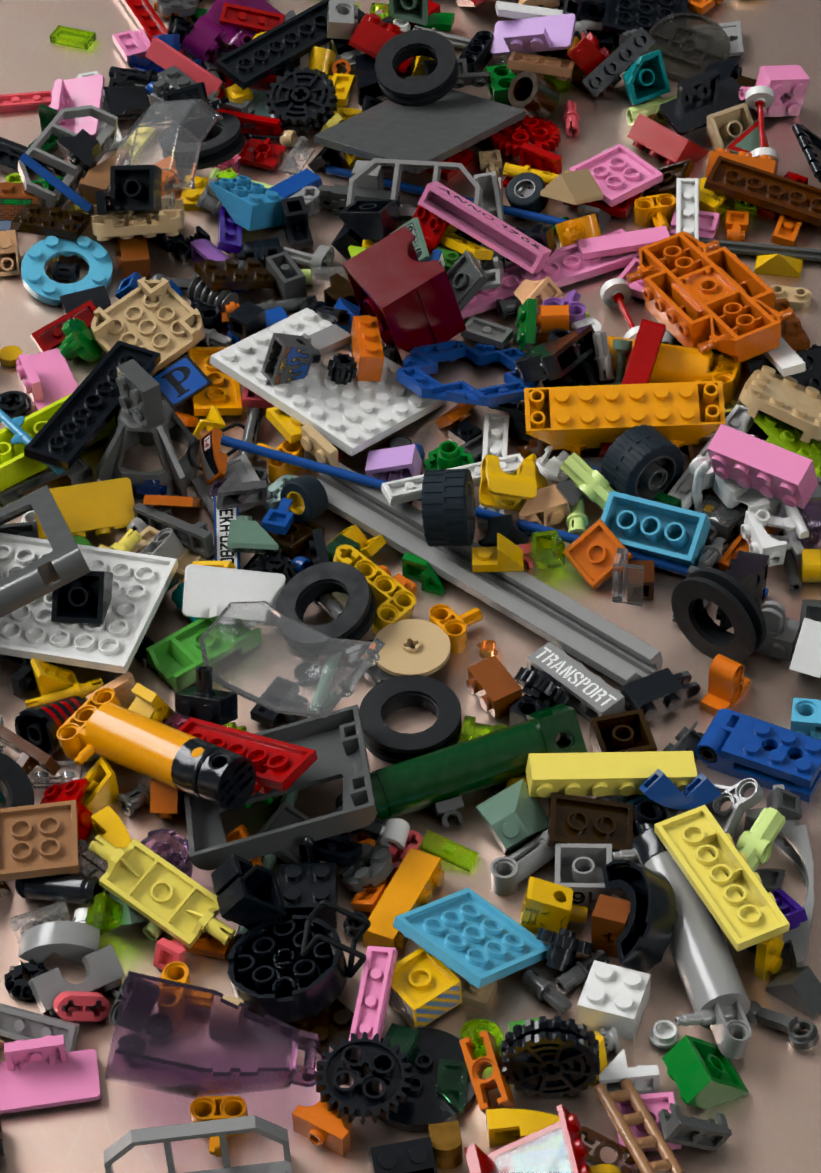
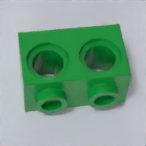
M507 64L486 67V72H490V81L486 85L491 100L512 106L509 102L508 90L517 74L511 73V69H507Z

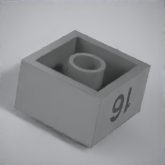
M555 843V883L573 890L572 904L594 909L600 894L612 897V893L606 891L602 867L612 862V844Z

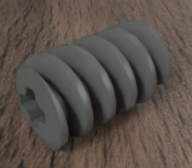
M199 276L194 278L188 287L187 296L191 302L195 298H199L208 304L217 306L220 310L221 318V313L226 312L225 305L230 304V302H235V304L239 302L238 294L231 292V290L211 291Z

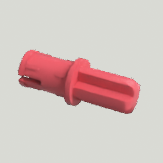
M567 100V103L564 104L563 122L566 127V135L573 137V130L575 136L579 134L578 122L580 116L577 113L576 102Z

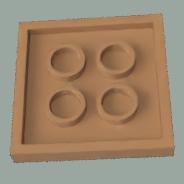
M512 51L508 59L507 69H511V73L515 74L531 71L541 77H545V74L553 75L556 80L566 81L567 78L572 76L575 62L569 59Z
M76 800L0 808V882L80 872L78 806Z

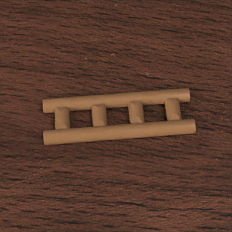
M625 1079L620 1083L622 1090L609 1092L604 1083L594 1087L595 1093L641 1173H662L670 1171V1173H685L668 1143L664 1141L660 1129L630 1079ZM629 1101L636 1113L622 1115L616 1103ZM643 1124L649 1136L635 1138L629 1126ZM656 1147L663 1160L649 1162L642 1150Z

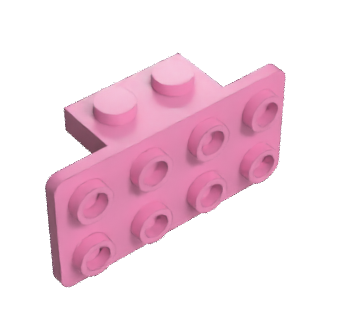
M99 74L65 81L63 79L54 80V86L51 89L52 100L48 107L56 109L58 113L64 108L93 105L101 109L104 76ZM91 116L65 119L61 122L60 126L77 134L84 129L95 138L98 134L99 120Z
M59 348L29 356L27 353L18 355L16 360L18 377L20 380L23 379L25 392L30 394L37 411L73 393L78 387Z
M49 1035L43 1038L4 1043L6 1061L0 1062V1114L100 1099L101 1089L96 1050L87 1049L67 1052L63 1035Z

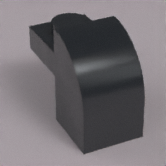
M297 196L281 199L282 221L290 248L300 250L313 247V238L308 225V210L304 197Z

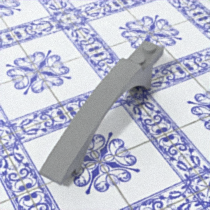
M496 171L474 175V179L483 189L481 208L505 222L503 182L501 177L497 178ZM482 243L483 247L494 251L493 249L489 248L488 246ZM494 251L492 260H482V262L477 260L488 278V281L480 290L498 288L502 285L505 257Z
M784 784L773 785L772 791L776 787L785 790ZM764 808L748 809L745 811V831H750ZM786 820V823L773 842V847L782 852L797 868L807 893L803 908L808 920L801 922L799 927L783 933L784 946L781 958L789 957L792 968L805 966L814 911V863L807 826L799 825L798 820Z

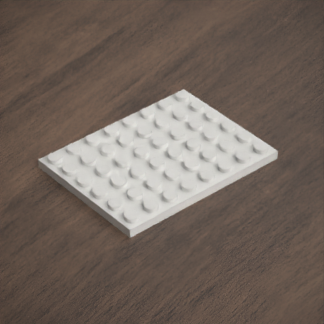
M305 308L210 357L211 365L295 420L301 422V424L306 425L310 423L330 443L350 456L357 454L438 409L447 402L444 400L420 398L416 393L407 389L396 380L397 370L402 368V366L385 356L381 382L357 381V378H352L351 383L348 382L347 385L335 384L336 382L330 380L331 376H328L329 360H333L334 355L337 356L338 353L350 354L349 356L353 357L350 343L321 356L319 363L310 365L308 375L305 378L273 385L261 373L273 333L298 336L306 333L309 336L334 325L331 321L324 320L309 308Z
M0 533V574L2 578L9 577L52 552L53 549L47 539ZM77 544L90 571L113 573L112 599L104 623L51 621L52 591L0 618V654L27 659L36 658L46 662L126 674L178 568V561L175 558Z

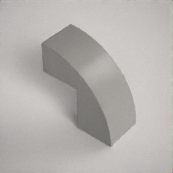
M53 921L36 925L21 934L18 957L28 962L33 959L35 963H41L52 952H55L83 965L81 959L85 955L98 950L101 929L74 921Z

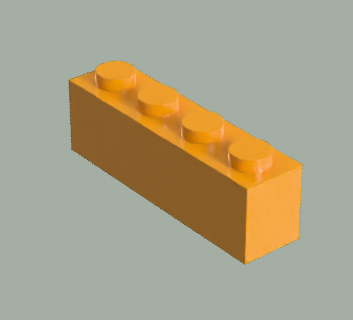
M413 848L409 849L368 918L371 925L363 935V947H391L399 951L400 948L406 946L408 938L393 927L395 917L431 902L435 887H439L444 878L440 857Z

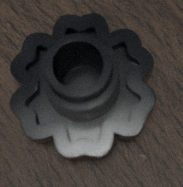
M539 927L536 939L549 943L545 956L547 959L546 966L563 972H567L570 966L573 967L577 952L591 956L594 944L575 938L576 932L560 928L558 933Z

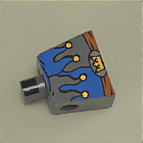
M273 333L261 373L273 385L303 379L308 375L310 365L320 362V351L315 349L303 336Z

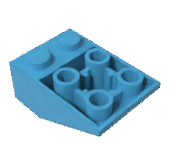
M239 175L233 179L220 178L219 181L210 182L211 188L233 221L239 226L252 231L283 225L281 199L284 198L279 196L277 192L264 188V185L255 183L248 176Z

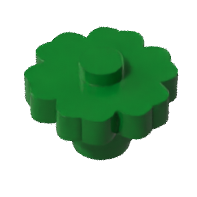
M74 318L73 320L69 319L63 324L62 331L66 337L59 346V350L65 359L72 361L80 357L90 362L91 360L95 361L102 355L103 349L97 344L91 328H88L84 321Z
M444 441L434 451L428 453V459L424 461L425 472L427 470H445L472 464L474 460L472 454L465 453L464 448L459 447L456 442Z

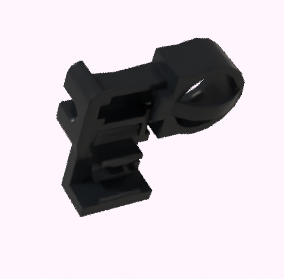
M200 226L196 227L194 237L190 235V239L187 237L185 240L180 231L179 235L166 236L165 233L158 234L159 246L168 253L174 252L179 257L181 264L188 262L189 258L192 259L191 242L198 239H207L211 242L210 235Z

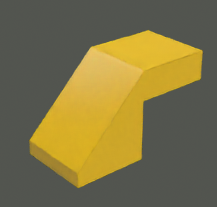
M355 524L342 530L328 543V546L336 550L340 545H351L364 556L370 558L387 541L381 534L367 540Z

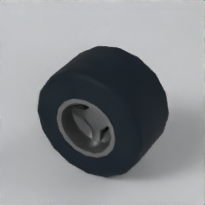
M531 172L515 176L506 187V197L510 206L540 213L545 209L549 199L540 196V191L546 186L542 178Z

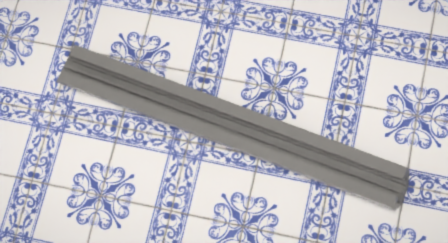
M339 463V468L355 472ZM322 473L317 474L316 479L321 482L327 493V509L352 524H356L374 537L381 534L387 541V545L402 554L407 552L427 560L437 575L619 684L626 685L661 670L663 658L659 650L525 571L472 573V547H482L474 541L471 545L429 547L424 536L422 511L411 504L404 502L390 506L383 492L379 489Z

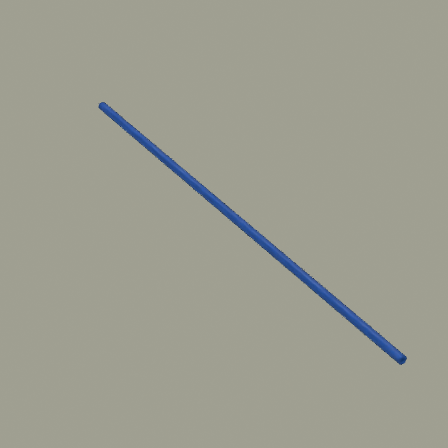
M222 436L221 445L375 489L381 490L382 483L387 482L231 437ZM476 507V517L485 520L490 517L505 515ZM519 519L522 528L527 531H533L535 534L571 544L580 537V535ZM627 549L633 556L630 560H654V567L687 576L690 566ZM768 588L765 590V598L768 596Z

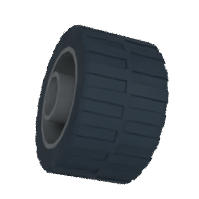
M647 425L635 426L623 432L610 445L603 458L601 475L610 483V487L615 492L655 501L654 497L659 492L668 494L681 477L684 470V455L676 445L654 427Z
M427 470L422 482V519L427 545L429 547L471 545L475 536L476 501L470 470Z

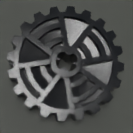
M305 67L304 70L294 68V72L286 71L283 77H276L277 82L271 83V90H268L266 93L268 98L266 103L269 106L268 110L271 118L280 119L281 128L284 127V131L295 130L298 135L301 131H304L305 134H309L312 129L315 131L320 130L319 126L325 125L328 119L334 116L333 111L338 109L336 104L338 99L337 95H335L336 90L335 86H333V81L328 79L326 73L320 74L318 69L310 71L309 67Z
M540 1016L537 1021L532 1019L525 1020V1025L517 1024L513 1027V1032H507L505 1034V1041H502L501 1044L502 1075L506 1076L508 1085L514 1084L516 1091L524 1090L526 1095L530 1097L537 1094L540 1095L541 1099H547L548 1096H554L555 1099H559L564 1094L569 1096L576 1095V1090L584 1091L588 1089L587 1083L593 1084L596 1081V1075L600 1073L599 1041L595 1039V1033L587 1031V1026L583 1023L575 1024V1020L571 1018L564 1021L561 1020V1016H554L553 1019Z

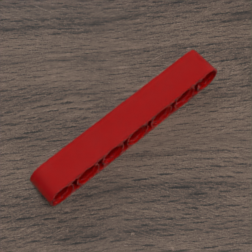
M642 319L622 384L649 383L664 336L665 324ZM603 443L599 457H604L608 448L613 443Z

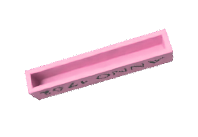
M438 181L427 184L417 203L532 274L542 270L552 251Z

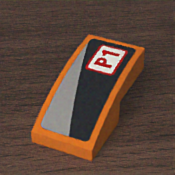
M212 428L200 438L201 465L207 484L211 486L226 476L228 455L220 452L222 431L216 428Z

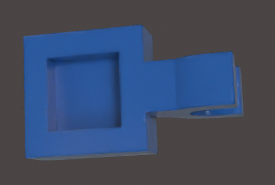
M282 498L278 509L270 508L262 520V528L265 531L286 535L294 521V513L289 511L292 499Z

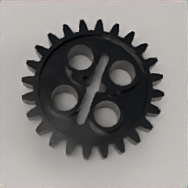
M363 1032L361 1039H357L356 1035L351 1033L350 1041L347 1042L341 1036L339 1037V1046L330 1043L329 1052L322 1051V1061H317V1071H315L316 1092L320 1093L321 1103L328 1102V1111L337 1108V1118H341L346 1113L349 1115V1123L355 1117L360 1118L361 1124L365 1123L366 1117H370L373 1123H377V1115L381 1114L387 1120L389 1119V1109L398 1113L399 1104H406L407 1095L411 1094L412 1085L410 1084H413L412 1064L407 1063L406 1053L399 1054L400 1045L390 1048V1038L379 1042V1034L377 1033L373 1039H368L366 1032ZM350 1060H357V1061H359V1062H357V1063H351V1062H349V1061H350ZM383 1067V1068H387L388 1070H384V1071H383V1070H379V1069H377V1068ZM341 1085H348V1086H350V1087H349V1088H342V1087H339V1086H341ZM373 1092H374V1093H378V1094H380V1095L372 1096V1095H369V1093H373Z

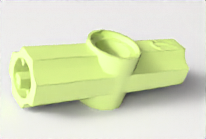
M677 95L667 98L657 96L649 99L647 103L626 109L629 125L631 127L634 125L639 114L653 121L656 120L658 123L667 122L659 111V107L663 103L676 99Z
M574 452L563 462L560 469L578 486L577 488L592 503L595 502L604 510L609 492L614 490L597 470L590 468Z
M771 807L762 810L750 831H744L736 845L738 852H742L746 856L748 866L753 872L756 871L759 864L764 865L767 862L773 849V842L786 823L785 817L778 810Z

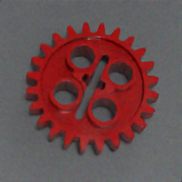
M526 115V118L490 136L491 145H493V149L500 150V153L505 152V156L513 154V158L520 155V146L523 143L531 144L549 152L555 151V147H559V143H561L560 128H557V124H552V121L545 122L546 118L538 119L537 116L530 118L529 115Z

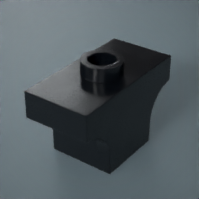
M565 0L563 14H575L576 21L590 20L596 23L601 22L606 1Z
M84 129L73 137L62 135L57 140L59 150L67 156L71 164L79 165L86 172L97 166L95 159L102 151L100 143Z
M518 513L487 518L488 533L483 539L478 540L479 545L482 547H497V533H500L516 545L535 541L533 531H527L520 525Z

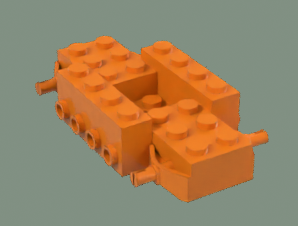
M682 231L639 248L638 270L626 274L629 284L640 279L644 280L642 293L645 298L646 309L661 324H665L666 329L684 347L698 348L701 354L711 349H717L720 352L729 354L737 363L747 361L750 358L780 347L781 322L794 317V312L790 307L778 312L775 309L774 301L776 300V294L773 288L766 285L760 276L753 273L748 265L738 259L736 254L732 253L725 246L720 248V244L716 239L705 244L689 233Z

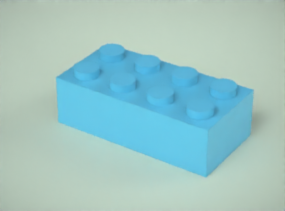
M611 490L601 516V520L626 549L695 567L699 563L698 559L701 557L711 526L707 514Z

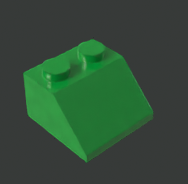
M685 1035L662 1058L668 1068L667 1073L669 1077L677 1084L680 1090L681 1099L689 1106H696L707 1110L744 1097L749 1093L731 1060L722 1055L718 1045Z

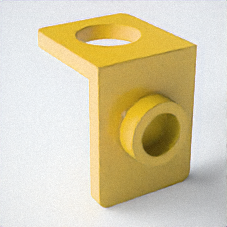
M212 405L206 418L199 420L193 432L197 440H200L203 436L200 434L203 428H206L207 432H209L212 428L221 430L225 427L226 424L216 406Z

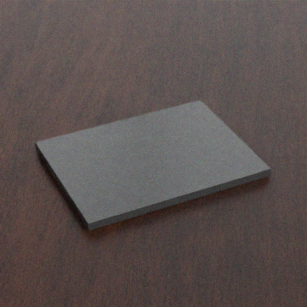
M451 89L443 98L424 106H404L388 99L314 135V143L367 160L381 158L441 162L526 118V110ZM402 167V170L413 174H418L428 169Z

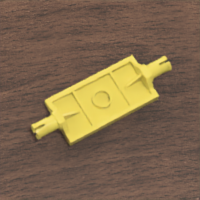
M101 835L95 837L96 842L92 840L88 849L108 862L107 871L99 879L100 886L189 949L205 932L219 940L224 946L229 943L228 938L232 940L236 930L216 918L220 912L215 894L135 838L125 848L115 847L102 838Z

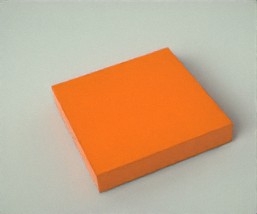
M145 495L143 504L202 507L201 497Z
M601 519L595 522L562 552L594 590L598 589L633 558L632 554Z

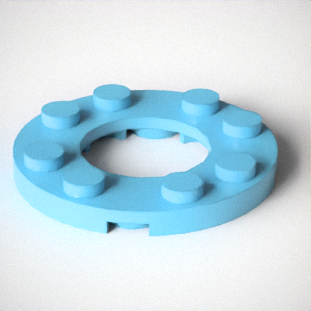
M48 236L46 239L33 245L26 252L21 263L22 282L26 290L36 299L53 306H59L60 296L103 285L107 290L112 281L113 266L110 255L99 243L86 236H79L76 241ZM58 255L65 257L77 255L79 259L83 258L88 263L89 272L78 282L64 284L50 279L45 273V266L50 259L58 258Z

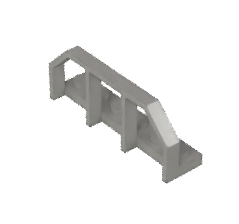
M93 105L61 109L25 152L30 157L65 172L66 174L62 182L74 191L78 188L80 179L84 178L87 172L79 165L75 166L40 148L51 134L58 137L62 135L66 137L77 135V133L59 126L63 120L91 116L107 123L105 128L99 130L96 138L102 150L95 159L97 164L116 140L118 117ZM19 160L18 171L25 190L44 199L43 205L47 208H62L69 198L56 188L52 192L31 182L25 167L26 165Z
M373 158L349 179L346 202L347 207L355 200L357 183L378 166L395 167L391 199H398L402 167L434 169L432 182L438 181L439 183L441 169L461 170L476 188L474 204L481 207L483 189L462 163ZM400 204V221H410L417 208L410 204Z
M255 1115L130 1130L104 1151L106 1173H114L112 1164L135 1146L164 1143L168 1173H175L172 1141L219 1136L224 1168L186 1173H292L288 1130ZM255 1132L283 1145L285 1161L230 1167L226 1135Z

